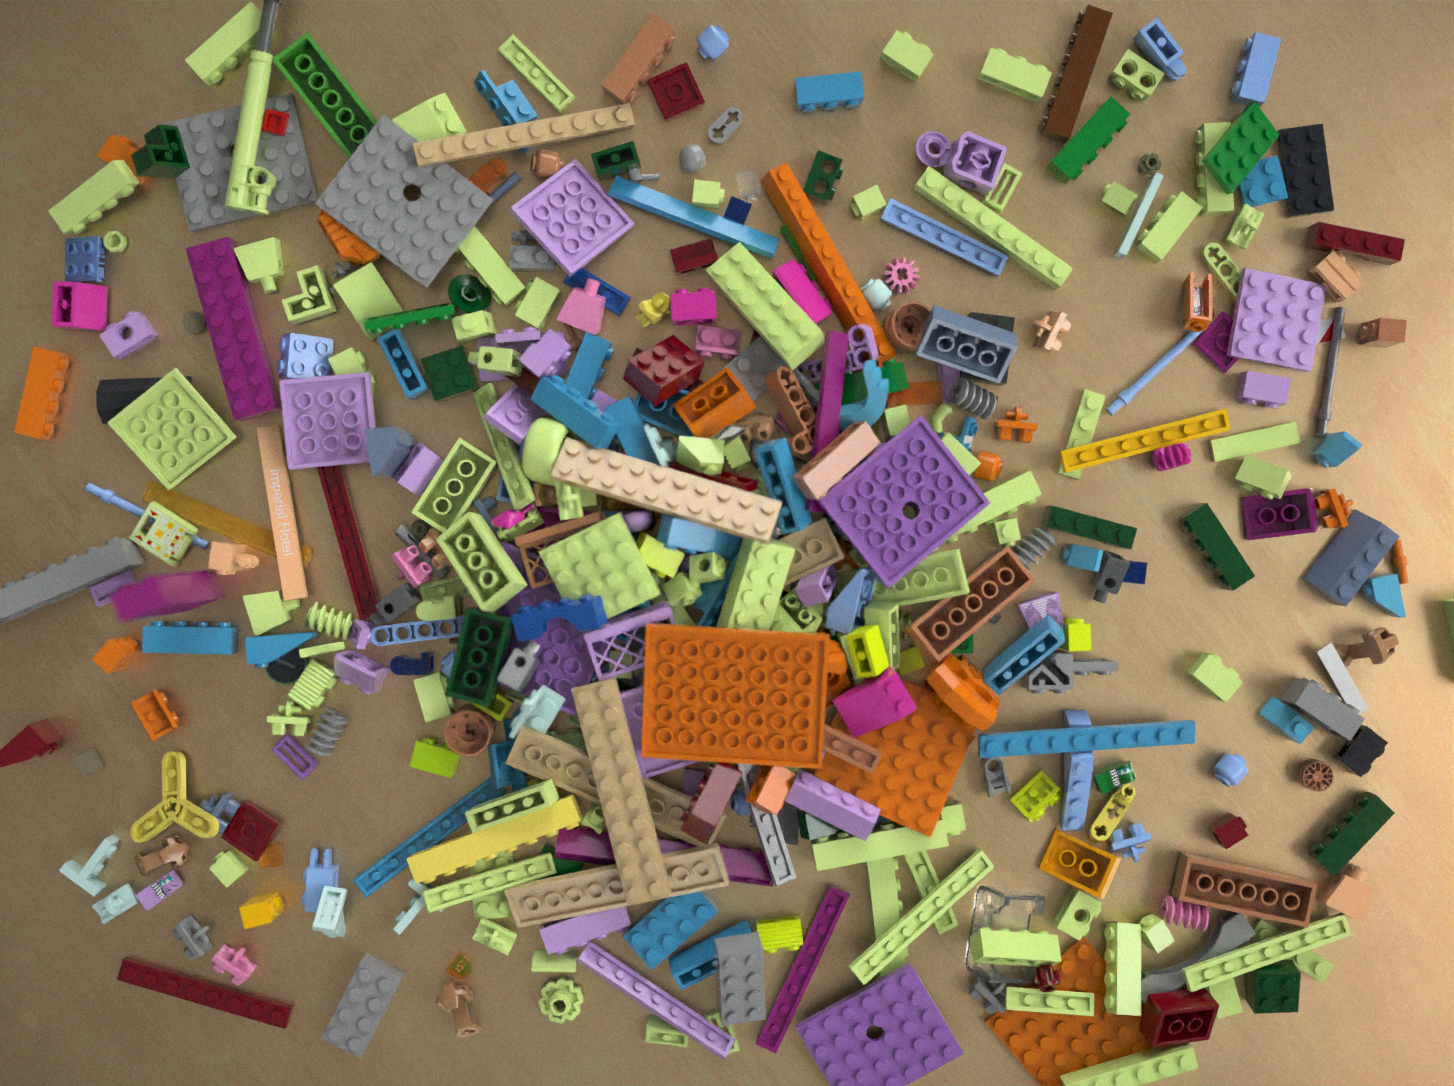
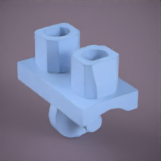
M1141 823L1128 827L1132 838L1126 840L1121 829L1113 831L1109 837L1111 843L1109 846L1110 852L1114 853L1128 848V851L1122 852L1123 858L1131 857L1134 862L1139 861L1138 854L1144 853L1145 849L1143 846L1138 848L1135 846L1152 839L1149 832L1145 833Z

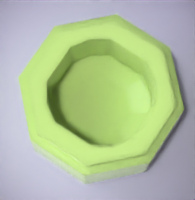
M108 231L103 237L104 247L112 253L123 252L127 247V238L119 231Z

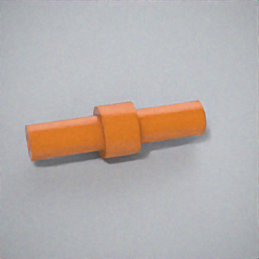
M1397 540L1393 545L1395 556L1393 564L1394 567H1397L1399 584L1409 583L1406 570L1408 565L1407 556H1404L1401 540Z

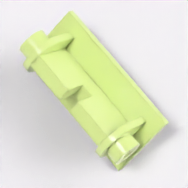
M533 503L534 508L524 515L525 519L509 529L498 527V537L500 539L504 538L506 542H510L515 537L521 536L545 523L535 504Z

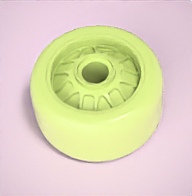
M538 418L530 426L526 435L522 464L526 477L532 482L555 486V481L551 479V473L566 437L578 441L577 434L556 418Z

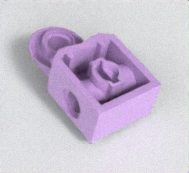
M969 131L965 132L952 144L940 132H925L920 136L916 145L917 156L922 163L931 167H943L945 178L983 195L994 189L1007 147ZM928 147H932L935 150V155L930 153Z

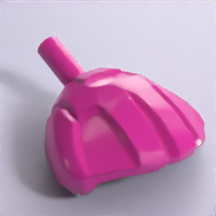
M530 503L522 511L507 510L492 519L491 523L496 527L509 529L525 519L524 515L533 509L534 506Z

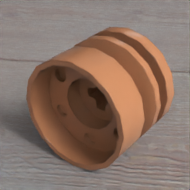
M907 302L890 312L883 320L881 327L896 353L910 354L917 350L924 324L931 311L925 304ZM905 327L908 330L906 333L903 332V329Z
M465 704L459 707L447 721L444 729L445 741L448 747L456 754L462 756H475L481 753L494 735L496 729L495 719L473 704ZM473 724L476 726L474 730H468L467 728L469 725L471 726Z

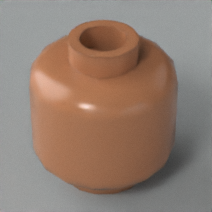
M539 149L536 154H532L530 170L534 172L537 178L549 179L564 167V161L560 160L559 153L556 151Z

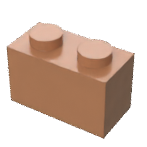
M1377 318L1362 323L1359 329L1360 345L1389 347L1404 343L1407 320Z

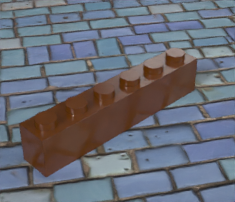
M1089 4L1083 11H1079L1075 21L1078 24L1077 30L1072 32L1068 44L1071 45L1069 53L1065 52L1061 65L1064 66L1062 74H1057L1054 86L1057 87L1055 94L1051 93L1047 102V107H1050L1048 114L1043 115L1039 126L1043 128L1041 136L1064 144L1070 139L1113 14L1112 12Z

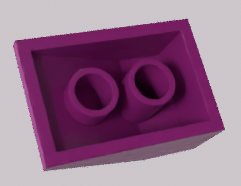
M1313 488L1284 491L1281 499L1273 497L1271 500L1261 495L1242 497L1247 540L1319 532Z

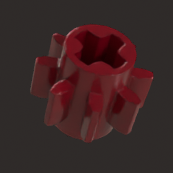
M1040 965L1037 967V972H1033L1034 986H1040V991L1053 992L1057 989L1056 985L1061 984L1059 970H1054L1052 965Z

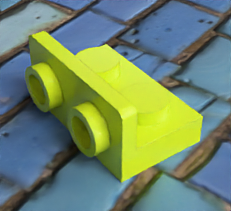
M1041 770L1010 801L1030 822L1033 820L1038 821L1046 813L1044 810L1049 805L1054 806L1060 801L1062 791Z

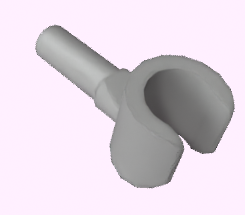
M633 168L628 171L629 180L635 183H639L642 180L660 179L659 174H640L639 168Z

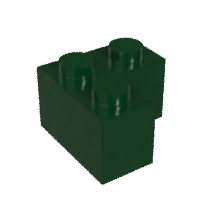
M157 125L144 135L146 145L131 155L136 174L141 177L175 179L190 169L178 126Z

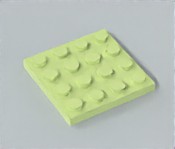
M177 368L169 372L107 422L168 490L175 487L237 437Z
M620 512L539 551L561 597H571L572 600H575L585 594H592V596L601 595L607 619L660 594Z

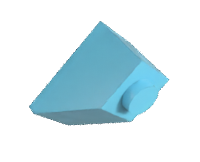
M1346 431L1330 433L1312 454L1317 458L1316 461L1325 468L1337 467L1358 451L1362 444Z
M1067 544V547L1063 548L1061 560H1064L1063 565L1098 572L1103 550Z
M1387 573L1367 578L1362 585V591L1367 600L1392 617H1406L1398 575Z
M1273 696L1258 712L1288 739L1299 744L1315 728L1300 714Z

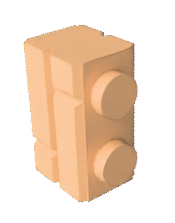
M1332 250L1320 258L1308 272L1319 284L1326 286V291L1338 303L1347 299L1363 281L1360 279V273L1345 263V257L1340 252Z

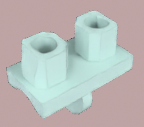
M127 883L92 905V907L101 917L102 923L105 924L140 901L136 897L133 888Z

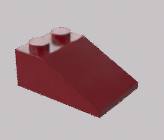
M48 719L28 724L0 750V768L36 757L42 758L47 754L51 755L61 747L59 743L65 738Z

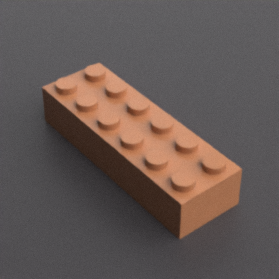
M1009 546L999 549L966 577L970 591L968 594L939 599L903 629L930 664L943 659L1035 581L1034 577Z
M1180 852L1172 895L1180 901L1308 927L1317 884L1307 878Z

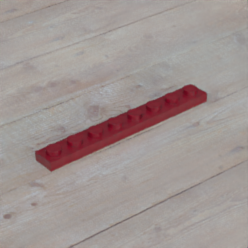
M341 465L317 467L359 619H366L378 610L375 605L379 602L343 470Z
M129 957L123 958L117 980L282 1029L288 1027L294 1007L293 1005Z

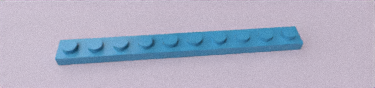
M1193 720L978 734V756L980 758L1195 744L1196 722Z

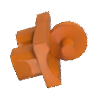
M1015 406L1014 412L1006 411L1005 417L1012 418L1013 421L1000 419L995 421L994 427L997 428L998 440H1011V431L1014 429L1019 430L1018 442L1030 443L1033 432L1038 428L1036 423L1020 422V419L1028 420V414L1021 413L1020 406Z
M1335 488L1322 490V494L1315 497V504L1317 509L1327 507L1329 515L1321 517L1320 521L1323 528H1343L1349 526L1346 516L1351 514L1349 506L1353 505L1354 501L1352 499L1346 501L1344 494L1337 495Z

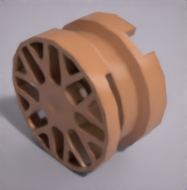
M1306 760L1298 770L1299 781L1303 786L1312 791H1325L1333 783L1334 775L1332 769L1320 760Z

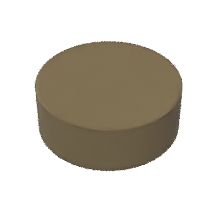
M197 311L188 312L183 318L184 328L193 334L202 333L207 327L205 316Z

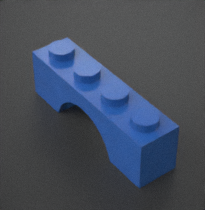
M592 594L582 595L579 599L575 600L567 597L560 599L558 603L552 604L551 601H545L535 607H531L530 604L518 607V611L511 616L518 642L537 639L547 631V625L551 618H564L573 623L578 631L597 629L608 621L601 595L592 596Z

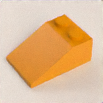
M1056 829L1039 869L1098 898L1104 899L1121 858Z

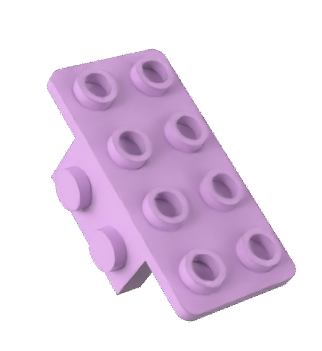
M536 327L523 328V332H514V329H503L500 334H495L496 337L479 338L477 340V352H479L481 346L513 349L523 355L532 343L537 344L545 333H542L540 330L536 331ZM555 332L565 341L563 332ZM567 360L564 363L560 362L555 367L557 372L554 375L565 376L567 374ZM523 364V368L534 374L528 367H526ZM479 369V377L482 382L510 380L505 377L506 375L488 373Z

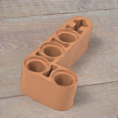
M780 366L766 375L765 383L793 434L786 441L792 459L813 449L816 415L793 371L788 366Z

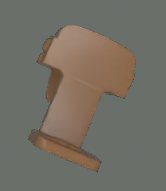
M1379 627L1362 635L1364 640L1362 643L1342 644L1334 648L1337 653L1339 651L1346 652L1347 656L1343 662L1345 667L1349 666L1353 659L1367 657L1371 659L1374 665L1385 663L1388 657L1395 653V646L1399 644V641L1395 634L1390 633L1385 627Z
M169 835L161 840L163 844L162 849L144 857L141 854L136 855L134 859L141 875L147 876L149 870L168 862L171 864L172 869L182 867L188 859L187 852H189L186 842H182L178 836Z
M450 982L442 986V993L436 997L437 1005L441 1006L443 1010L452 1011L457 1036L465 1038L481 1032V1028L477 1024H471L466 1005L467 1002L473 1001L472 991L467 985L457 986Z

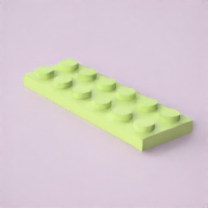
M959 548L929 554L890 588L880 585L876 579L871 603L873 601H881L905 606L968 594L970 591ZM860 568L838 572L840 575L836 583L838 595L861 570Z

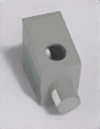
M528 640L522 651L515 648L497 680L524 693L539 663V660L534 658L540 645ZM526 660V664L520 667V662Z

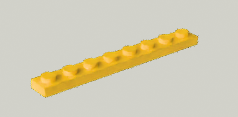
M1225 408L1061 450L1058 453L1063 473L1221 433L1231 430L1227 409Z

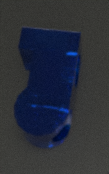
M424 651L421 653V657L410 658L404 654L398 655L391 660L390 669L396 675H431L434 673L433 651Z

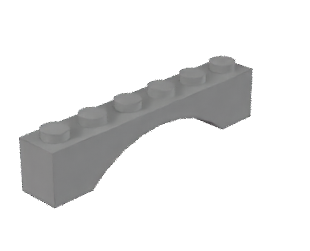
M1227 911L1217 918L1208 941L1200 951L1187 961L1170 968L1144 969L1141 971V1002L1145 1005L1148 994L1179 991L1180 986L1186 983L1182 973L1183 968L1234 951L1239 945L1248 943L1256 933L1244 915Z

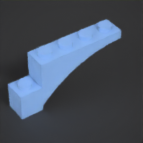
M1064 710L1062 728L1090 727L1092 725L1086 710ZM1092 751L1064 752L1062 830L1084 831L1094 765Z

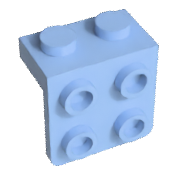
M296 333L282 335L279 340L281 358L277 362L279 378L299 379L331 376L332 366L328 360L333 355V340L331 338Z

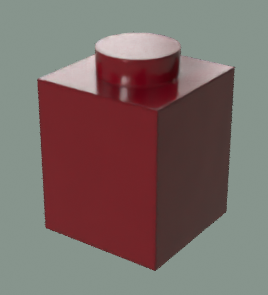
M1231 813L1208 827L1218 844L1226 850L1249 836L1245 830L1247 825L1243 819Z

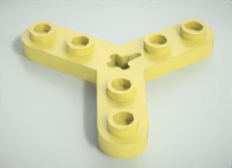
M167 752L162 759V802L132 825L131 838L137 843L149 842L174 822L201 838H212L219 831V822L216 817L186 800V759L181 752ZM173 803L177 804L175 807L176 811H170L174 807Z

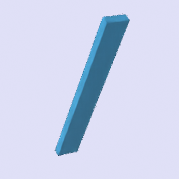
M617 175L608 191V195L732 244L736 245L740 242L746 249L771 259L780 240L764 232Z
M489 777L353 879L354 883L363 895L368 897L408 867L406 859L410 855L437 845L468 822L465 815L466 811L475 805L504 795L507 792L504 787L492 788V780Z

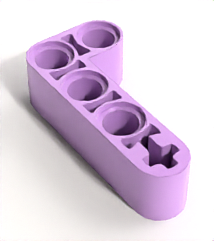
M867 324L851 327L848 331V342L851 350H848L846 358L849 360L848 368L845 367V373L864 368L866 361L862 358L863 351L868 352L870 360L875 359V362L879 357L871 327ZM858 329L864 333L863 340H859L856 336ZM823 358L802 363L797 368L801 372L812 369L813 373L804 375L810 382L821 380Z

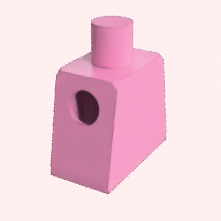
M588 278L584 289L580 287L573 288L556 320L594 335L600 333L606 302L605 297L597 294L600 282Z

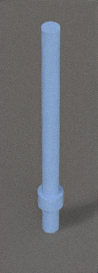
M1191 330L1127 391L1123 390L1117 396L1118 399L1106 411L1112 416L1123 405H1128L1139 390L1203 331L1194 332Z
M92 483L86 486V491L100 497V500L107 504L112 503L140 518L145 512L144 509L116 496V493L109 489L104 490ZM150 516L147 521L154 524L156 519ZM192 535L195 537L192 544L206 550L209 542L196 535Z

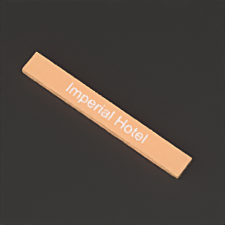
M279 424L257 428L283 598L284 601L307 598L281 427Z

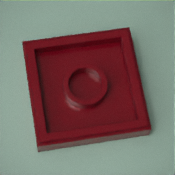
M687 62L647 80L665 122L705 104Z
M243 800L221 838L256 862L259 861L281 823L250 801Z

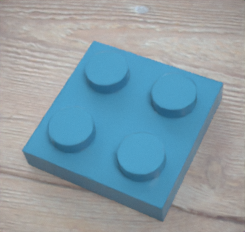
M1278 155L1260 159L1239 184L1238 191L1242 207L1244 204H1248L1253 208L1288 198Z

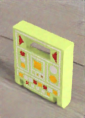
M153 501L148 505L129 539L169 565L176 567L195 538L192 535H196L198 529ZM151 516L156 520L151 529L147 531L143 527Z

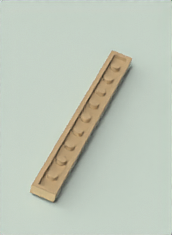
M630 103L421 141L413 143L412 146L419 168L632 128L635 126Z

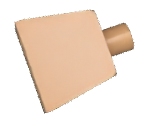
M1355 865L1350 877L1339 872L1332 878L1318 897V900L1363 923L1373 894V889L1363 884L1368 871Z

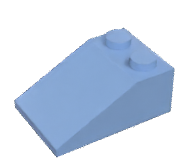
M870 566L860 570L825 612V619H827L825 627L849 634L857 627L865 626L863 611L871 603L876 582V574Z

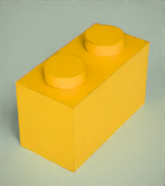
M277 891L252 897L239 907L244 929L271 923L282 913L284 907L283 900L278 896Z

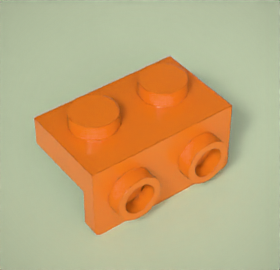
M157 689L130 703L152 742L177 729L178 725L176 723L179 722L173 710L169 711L165 705L168 703L166 696L162 691L158 693Z

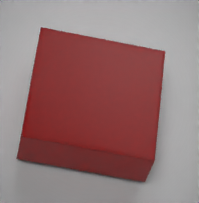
M266 109L261 131L285 137L289 114Z

